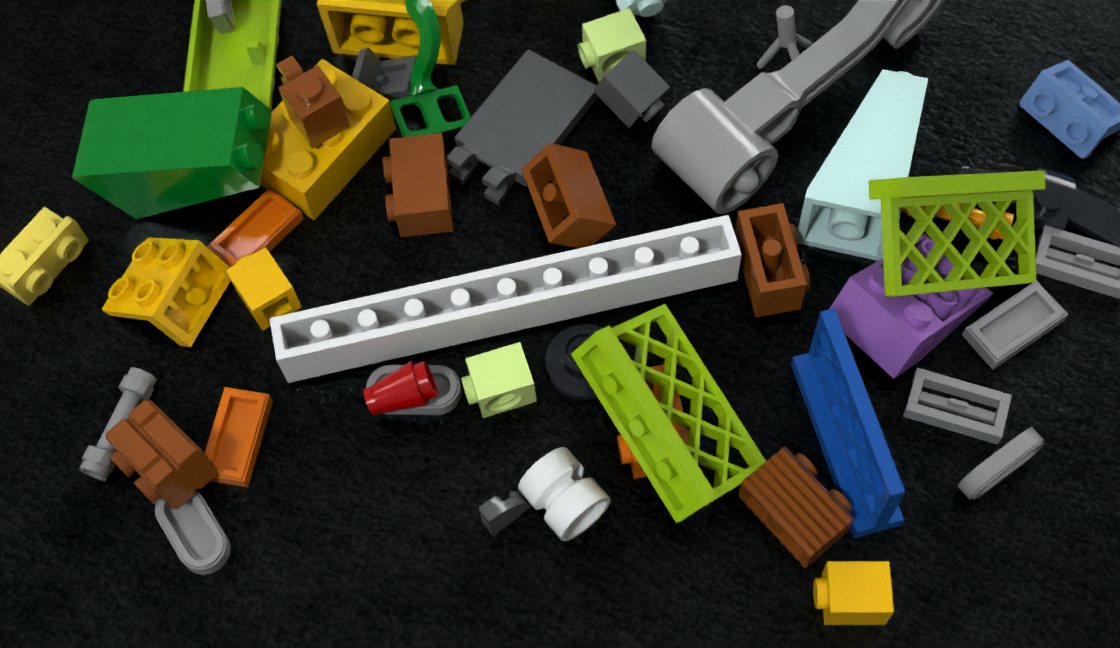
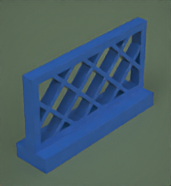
M833 308L821 311L809 353L794 356L791 366L836 490L848 500L852 507L850 514L855 520L850 529L853 537L857 538L901 526L904 518L898 504L905 490L836 310Z

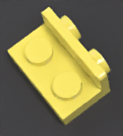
M44 207L0 254V287L30 306L39 295L44 294L50 288L54 278L64 267L80 255L89 239L74 219L69 216L63 219Z

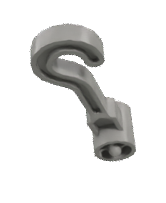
M858 0L842 21L784 68L772 73L761 72L725 102L712 90L706 88L694 91L682 99L670 110L657 128L652 140L651 147L653 152L717 214H726L735 210L756 193L768 179L778 159L777 150L772 145L791 130L801 109L856 65L882 38L895 49L909 41L926 25L944 0Z

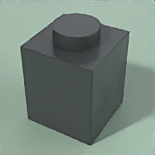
M633 49L602 78L594 92L630 128L640 118L647 123L664 107L660 98L670 86Z

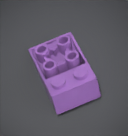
M923 234L914 246L926 258L935 243ZM943 254L934 269L945 280L954 265ZM908 257L901 264L902 285L908 284L918 270ZM882 258L851 276L829 309L835 308L844 334L895 379L924 358L985 303L993 293L984 287L904 296H885L884 263Z

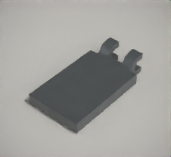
M528 49L455 136L456 148L446 157V162L453 166L448 172L449 178L464 185L481 161L491 167L482 178L483 184L488 186L484 192V197L500 205L515 182L528 187L521 168L549 143L562 144L599 97L594 92L597 86Z

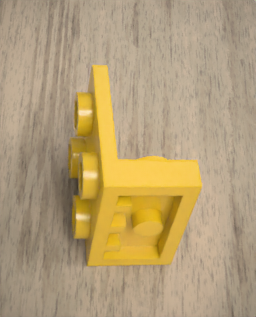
M149 237L134 250L132 262L123 276L111 286L108 293L109 298L102 307V310L109 316L148 320L178 345L191 347L231 281L226 272L230 267L200 240Z

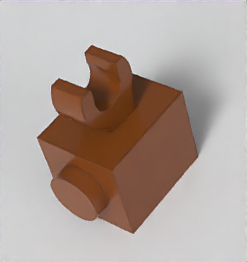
M293 56L276 64L283 75L281 79L284 85L278 88L289 118L312 149L350 127L341 95L318 65L304 73Z

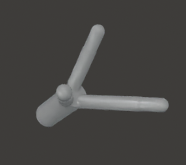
M781 6L777 9L778 38L757 62L759 69H763L781 47L787 48L791 60H794L799 56L796 44L806 49L812 45L811 41L796 33L794 9L792 7Z

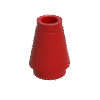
M410 361L372 384L371 387L363 389L366 404L373 416L380 413L384 414L428 406L429 400L438 397V389L434 377L425 361L418 364Z

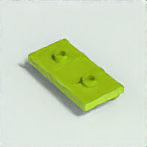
M194 0L183 92L244 87L271 109L275 86L274 74L279 42L278 30L282 0H231L235 28L234 31L221 34L208 17L206 0Z

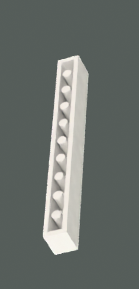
M729 215L272 317L269 319L276 361L287 382L290 383L738 280L742 254Z

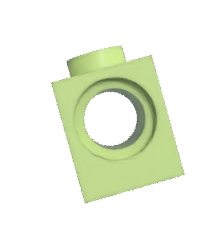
M630 8L582 24L583 42L578 44L580 58L585 68L592 67L599 82L633 49L646 61V39Z
M520 342L465 358L469 375L461 378L469 405L478 402L483 418L537 402L534 382Z

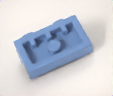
M1069 60L1041 71L1020 101L1022 108L1082 159L1088 157L1103 138L1120 130V103Z

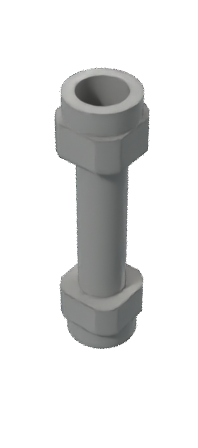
M131 367L128 374L124 375L118 387L123 394L96 447L91 445L87 447L82 457L83 462L79 468L80 471L95 479L107 480L109 474L113 472L116 466L109 456L116 450L105 439L106 432L120 420H127L129 418L128 414L139 405L140 401L149 400L156 382V378L153 375Z

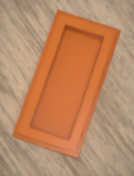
M270 187L207 247L229 267H232L241 257L247 254L256 253L265 247L270 252L304 217L297 207Z
M228 387L224 388L205 450L206 456L218 469L217 475L211 482L248 488L273 403L270 394Z

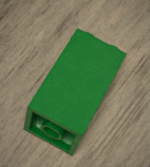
M244 87L103 98L89 101L72 178L135 219L259 188L272 110Z

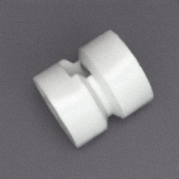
M565 447L554 449L539 459L525 473L518 485L519 491L535 510L545 508L544 519L562 541L571 540L583 533L601 517L611 502V498L594 478H582L584 467Z

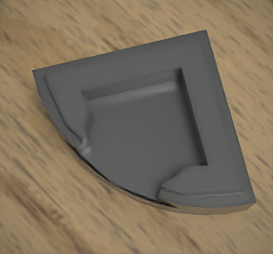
M510 491L509 498L505 501H502L499 496H495L479 506L482 523L493 537L531 508V505L519 491Z

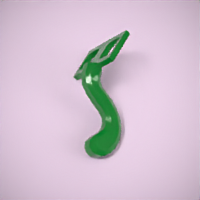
M405 0L406 10L419 30L420 47L412 68L409 96L390 102L403 137L437 133L443 134L462 129L471 117L458 85L437 89L430 78L440 49V26L435 9L430 0ZM449 96L455 98L463 119L454 122L445 121L437 99ZM410 105L418 106L427 128L410 131L405 124L400 108Z

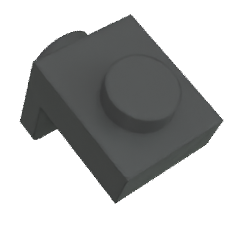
M370 48L360 49L352 78L387 98L390 102L408 97L411 88L412 68L417 55L381 61Z

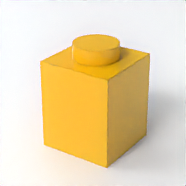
M266 247L256 253L241 257L234 266L226 270L237 293L262 331L271 326L269 318L290 314L301 308L292 285Z
M889 561L827 562L821 578H814L813 584L815 609H823L824 625H886L894 613Z

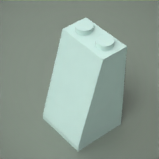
M884 69L881 71L807 189L797 231L799 244L876 261L883 258L881 199L869 200L868 180L908 177L928 78L914 76L902 71L894 72ZM902 207L899 208V218H900V214H901V209H902Z

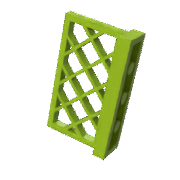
M1045 170L868 180L869 200L881 199L885 296H904L1033 283L1036 281L1033 190L1045 189ZM1016 200L1017 220L1012 227L1003 214L1010 203ZM976 204L987 215L978 230L968 219ZM941 206L952 218L943 233L932 221ZM905 207L916 220L906 236L899 229V208ZM995 226L1005 237L997 251L987 242V238ZM960 229L970 239L962 254L951 244ZM924 231L935 243L926 258L914 246ZM1013 248L1018 253L1019 274H1014L1005 263ZM979 251L989 262L980 277L970 266ZM943 254L954 265L945 280L934 269ZM908 257L918 270L908 284L902 285L901 264Z
M666 304L613 328L607 326L596 331L571 353L676 524L740 485L746 477H749L752 472L756 471L759 466L766 462ZM657 321L667 337L666 345L649 338L651 323ZM618 339L636 346L635 361L630 359ZM647 351L665 358L664 373L646 366ZM676 364L687 368L693 378L692 386L675 379ZM644 380L662 387L661 403L656 400ZM674 392L691 399L690 415L672 408ZM703 405L713 409L719 418L718 427L702 420ZM671 421L688 428L687 445L683 443ZM700 434L717 440L716 457L699 450ZM729 446L740 451L749 466L748 468L744 469L728 462ZM698 464L715 470L714 489L707 481Z

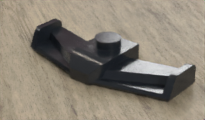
M961 166L958 175L1003 173L1011 171L969 168V166ZM1047 168L1035 170H1045V189L1033 190L1034 228L1043 230L1044 226L1047 225L1064 230L1066 224H1069L1100 242L1120 247V210L1077 188L1075 180L1067 174ZM1013 200L1008 208H1016V200Z

